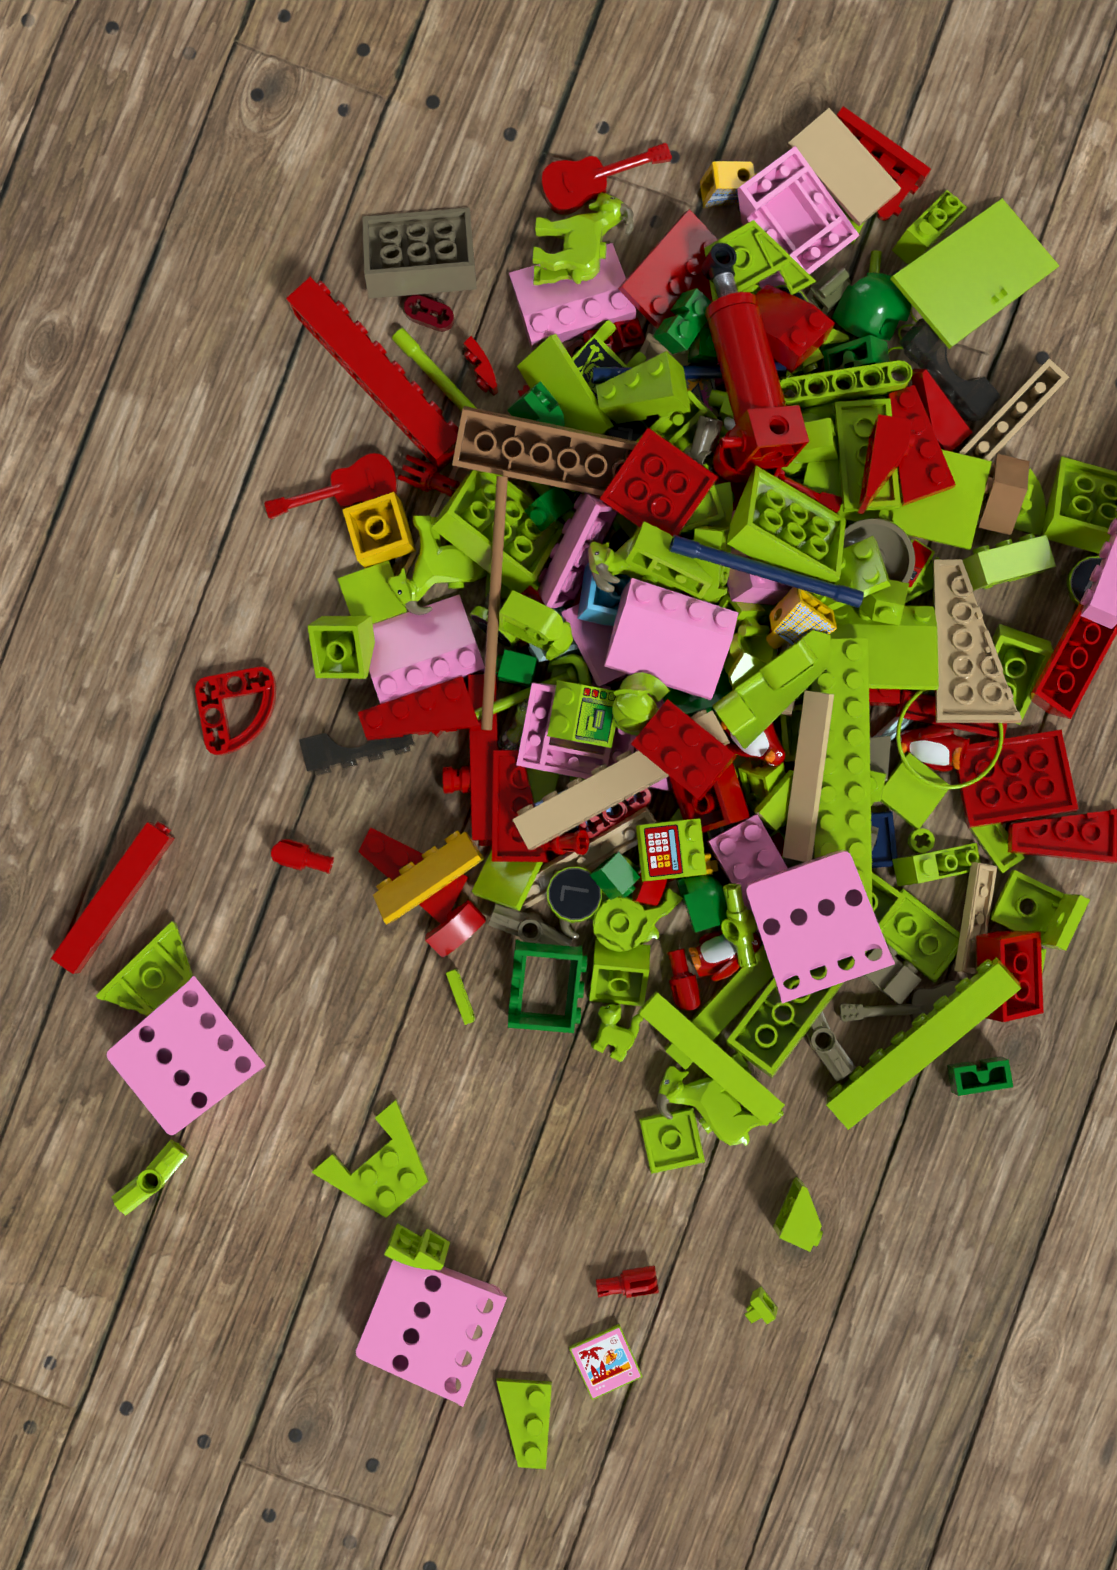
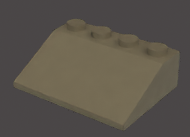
M470 207L362 217L364 275L369 299L477 289Z

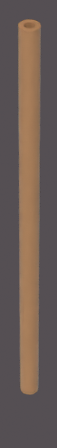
M505 476L496 477L481 720L482 730H492L508 483V477Z

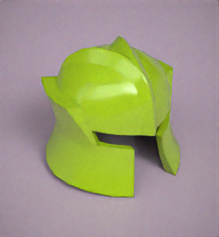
M644 672L627 676L622 681L620 689L613 692L616 696L612 706L613 717L616 721L614 726L625 733L638 736L659 710L654 700L648 694L656 702H659L669 692L667 686L658 678Z

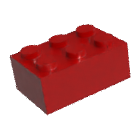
M668 699L631 743L632 746L699 801L702 800L737 757L735 753Z

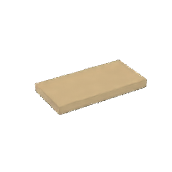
M830 108L788 142L787 147L789 149H792L794 146L797 147L830 195L858 226L862 225L901 190V187Z

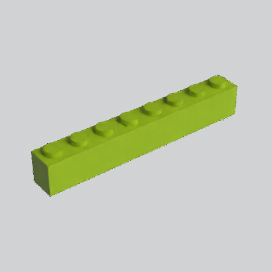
M997 957L993 961L989 959L984 961L976 969L978 972L970 980L968 977L961 980L955 986L956 991L949 997L944 995L938 999L933 1005L935 1009L927 1015L925 1013L920 1014L911 1023L913 1025L912 1028L906 1033L903 1030L897 1033L890 1040L892 1044L885 1050L880 1048L870 1056V1062L863 1068L861 1066L856 1067L848 1075L849 1080L843 1085L837 1083L827 1092L826 1106L848 1130L1021 989L1019 981Z

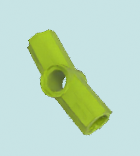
M171 1139L144 1171L111 1196L117 1209L126 1216L159 1191L189 1156L186 1149ZM148 1173L157 1176V1186H152L147 1182Z

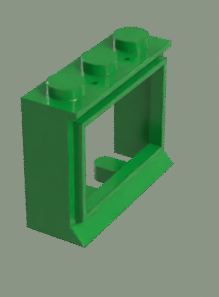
M515 939L508 1008V1028L574 1033L575 1024H580L581 1007H577L578 998H583L584 982L580 981L581 972H586L587 956L583 955L582 946L530 943ZM527 956L570 960L564 1015L521 1012Z

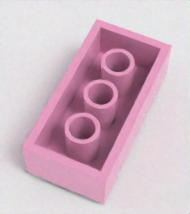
M757 814L706 841L730 884H741L744 906L751 911L752 908L746 892L748 883L787 869L786 864ZM758 929V930H756V932H757V934L759 935V937L761 938V935H760V932H759V929Z

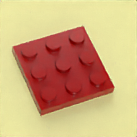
M647 428L600 500L638 527H641L643 522H646L669 533L673 537V535L678 536L719 477L651 428Z

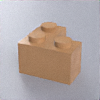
M997 454L994 464L991 463L984 492L987 495L985 501H982L979 513V528L1007 535L1012 534L1028 490L1030 461Z

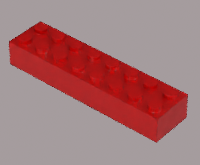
M310 276L286 298L293 315L434 466H437L440 472L453 460L459 428L451 420L448 423L441 415L443 413L434 401L429 403L426 401L421 387L414 380L411 383L404 375L406 372L395 360L392 363L385 355L387 353L378 341L371 342L366 328L358 320L355 323L348 315L350 312L339 300L336 303L334 302L327 286L321 280L316 283Z

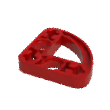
M254 667L203 677L196 683L195 694L204 743L210 753L226 755L235 752L252 742L265 728L272 715L276 700V680L274 673L270 669ZM261 672L265 676H269V680L265 681V686L262 687L257 682L250 683L252 689L248 690L246 674H249L250 679L259 678V673ZM233 677H239L243 682L242 688L237 692H232L228 688V682ZM209 682L211 686H215V690L211 691V697L213 701L218 700L219 704L204 706L203 702H209L208 695L202 693V689L206 688V683ZM263 693L260 709L253 722L241 734L231 739L224 700ZM210 709H218L220 711L221 718L215 724H210L206 719V714ZM223 726L224 730L218 731L220 739L225 740V744H222L221 750L218 751L217 747L211 745L212 742L216 741L215 732L209 733L208 729H218Z

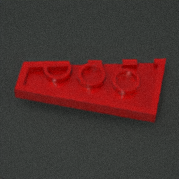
M912 385L889 393L887 398L891 399L892 416L912 419L911 430L916 431L913 447H910L908 456H903L898 466L902 506L954 488L956 485L916 386Z
M462 676L357 712L367 740L403 737V735L407 734L424 735L437 731L453 732L457 731V729L466 728L471 730L481 729Z
M493 750L492 862H548L545 845L543 844L534 850H529L513 821L514 818L519 816L517 812L520 809L531 804L535 807L526 767L516 765L519 750Z
M1117 809L1009 825L1008 852L1111 864L1117 863Z
M370 827L358 851L386 877H390L392 881L401 876L399 870L410 862L417 865L424 860L422 857L423 853ZM462 874L419 905L442 924L447 921V914L452 911L468 876Z

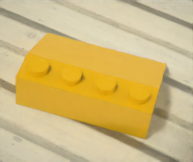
M457 830L444 839L447 844L439 850L436 846L432 847L422 854L423 861L417 865L410 862L399 870L401 876L393 881L389 877L376 886L378 891L373 894V897L386 925L394 922L485 859L467 832L460 834Z

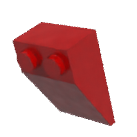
M767 284L755 296L773 358L785 366L792 374L827 340L835 323L814 304Z
M878 414L869 434L857 513L863 514L897 469L903 456H908L910 447H913L916 433L915 430H911L912 419Z

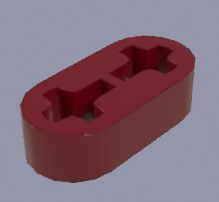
M420 295L410 296L405 301L404 310L406 316L414 323L440 332L448 331L454 325L453 311L445 304ZM417 303H420L421 309L427 311V313L418 311L414 315L410 307H415ZM442 312H445L449 320H444L442 324L438 323L437 317L432 316V314L441 316Z

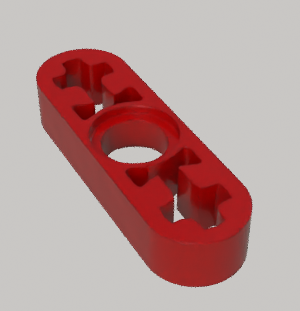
M646 788L640 791L642 797L639 799L634 795L626 799L629 803L627 807L624 801L618 803L621 805V810L618 814L609 815L604 811L602 812L605 819L604 822L598 814L589 819L595 824L593 828L587 826L585 821L578 825L579 830H585L589 838L599 836L645 807L651 799L649 789Z

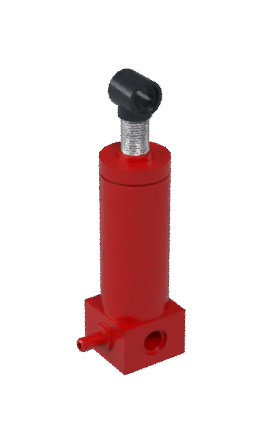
M718 243L711 248L704 259L701 270L703 275L714 283L718 299L706 308L705 314L736 424L727 437H721L719 444L722 449L730 448L736 472L751 471L755 466L761 469L788 467L809 442L800 406L786 405L757 298L750 292L737 291L733 268L737 260V254L730 245Z

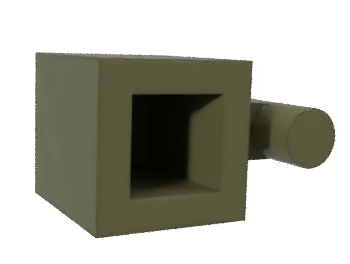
M834 267L810 288L807 298L827 315L838 305L847 286L851 285L849 273L844 268L838 271Z

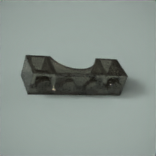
M923 318L919 319L900 340L899 344L903 347L904 354L921 369H927L963 420H981L1001 397L985 376L964 380L952 371L947 359V346Z
M327 733L299 739L306 770L309 773L314 772L315 776L331 773V768L341 765L342 769L358 766L357 761L368 758V762L384 759V754L393 751L395 756L411 752L410 747L416 746L413 734L403 735V737L370 740L366 744L355 748H346L338 745Z

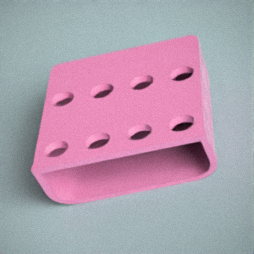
M846 850L832 852L748 883L746 887L747 896L782 1003L895 964L852 856ZM882 949V954L877 960H869L865 956V951ZM853 956L854 965L852 968L843 970L838 966L837 961ZM825 965L827 968L826 976L822 979H814L810 974V970ZM798 975L800 982L796 988L789 989L784 986L783 982Z
M195 976L190 978L184 986L107 1052L108 1060L169 1135L178 1133L266 1066Z
M393 1260L356 1349V1356L365 1362L463 1407L507 1297L499 1287L493 1284L485 1283L444 1266L441 1270H427L411 1267ZM489 1298L493 1302V1309L488 1313H483ZM479 1325L483 1333L480 1338L472 1339L476 1327ZM468 1351L471 1354L472 1361L470 1364L462 1366L461 1364ZM456 1378L461 1382V1388L458 1391L456 1390Z

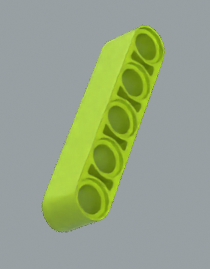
M897 360L782 379L780 384L782 390L790 389L795 393L793 398H785L786 405H799L802 408L886 395L907 387L912 377V368L907 362ZM893 372H900L904 375L905 380L896 381L892 378L891 374ZM872 376L877 380V384L874 386L867 385L864 382V378ZM844 380L849 383L850 388L841 390L837 387L836 382ZM818 385L822 388L823 392L813 394L809 391L808 387Z

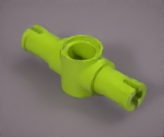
M732 883L723 887L728 910H726L727 918L722 921L721 930L725 938L735 945L739 966L748 968L757 963L752 942L754 941L753 932L758 930V926L753 912L744 906L741 884Z

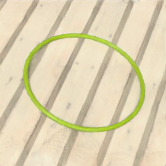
M927 690L916 692L904 706L896 729L898 751L907 769L925 784L941 789H959L979 781L992 769L1000 755L1003 744L1002 723H998L999 742L995 756L989 766L979 776L957 785L933 783L920 776L910 766L901 746L900 731L903 717L911 703Z

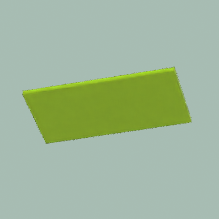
M1002 198L897 272L890 279L950 349L1056 270L1059 265Z
M942 450L956 484L954 488L902 506L901 487L899 484L901 505L898 509L867 510L863 514L857 513L858 511L843 512V504H841L837 514L850 522H857L867 518L885 519L898 525L909 536L970 550L992 461ZM839 461L809 462L803 485L818 493L825 492L842 497Z

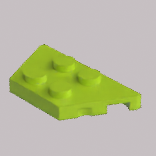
M171 921L96 997L149 1016L193 977L175 921Z

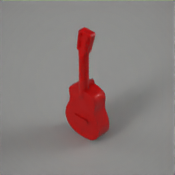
M663 143L648 148L647 152L603 166L596 156H588L579 161L559 160L552 162L542 173L544 198L554 213L559 215L572 214L579 210L586 202L597 199L598 194L606 193L607 178L609 176L650 162L652 164L671 162L672 156L668 144Z
M718 444L713 457L715 471L728 481L747 483L751 471L736 472L730 448L722 449L720 444ZM781 468L763 469L835 513L840 510L842 504L841 496L825 492L818 493L784 476L785 472Z
M370 453L358 459L350 467L339 468L333 471L331 474V486L286 499L281 497L265 501L264 505L269 519H274L289 512L288 509L334 496L338 504L345 509L392 492L397 495V478L390 461L385 456L378 453Z

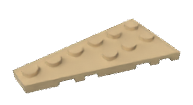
M934 559L933 606L937 621L939 687L938 690H935L936 723H1021L1022 718L1016 709L1013 694L1007 685L1001 662L989 630L986 629L983 614L972 592L973 588L962 559Z

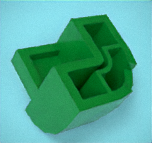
M876 272L867 273L866 277L860 279L853 286L850 284L847 286L832 319L843 329L859 338L872 335L879 339L890 341L899 321H908L911 303L890 279L891 275Z
M541 381L507 408L511 416L565 427L563 410Z
M710 874L676 878L680 896L683 898L682 902L686 907L693 932L721 925L722 921L727 918L726 910H728L723 883Z

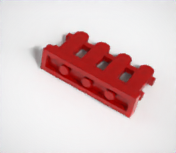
M843 106L836 116L901 187L900 192L876 212V215L883 221L890 219L893 214L898 217L903 210L899 205L909 192L913 195L916 193L918 188L927 179L931 168Z

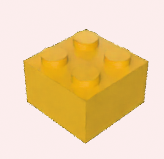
M394 492L342 509L356 559L364 568L416 551L402 501Z

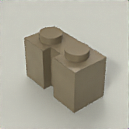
M887 944L895 964L863 976L894 1003L901 1005L921 979L916 975L918 970L908 961H905L903 964L895 957L897 952ZM882 949L868 950L865 956L869 960H877L882 954Z

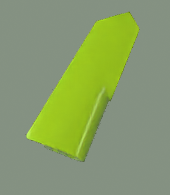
M812 630L759 669L758 673L712 705L721 720L744 749L830 666V634Z

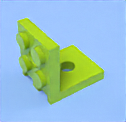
M1012 870L989 920L1012 931H1041V945L1047 948L1066 951L1090 899L1077 894H1064L1027 875ZM1026 898L1033 903V910L1027 915L1023 914L1020 910V903Z

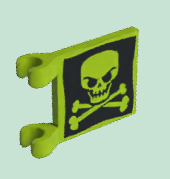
M609 320L572 357V360L597 400L596 386L600 384H593V367L629 368L647 361L646 356L642 352H638L626 365L604 343L616 330L615 325Z

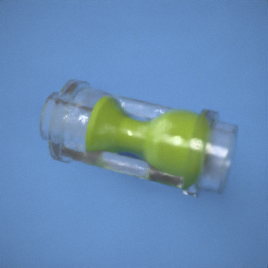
M529 698L519 703L512 726L500 736L498 745L501 750L520 749Z

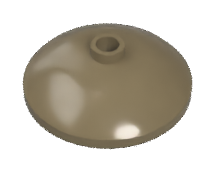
M880 518L862 519L845 528L843 549L874 536L889 579L905 583L909 582L914 571L915 552L910 538L903 529L893 522Z

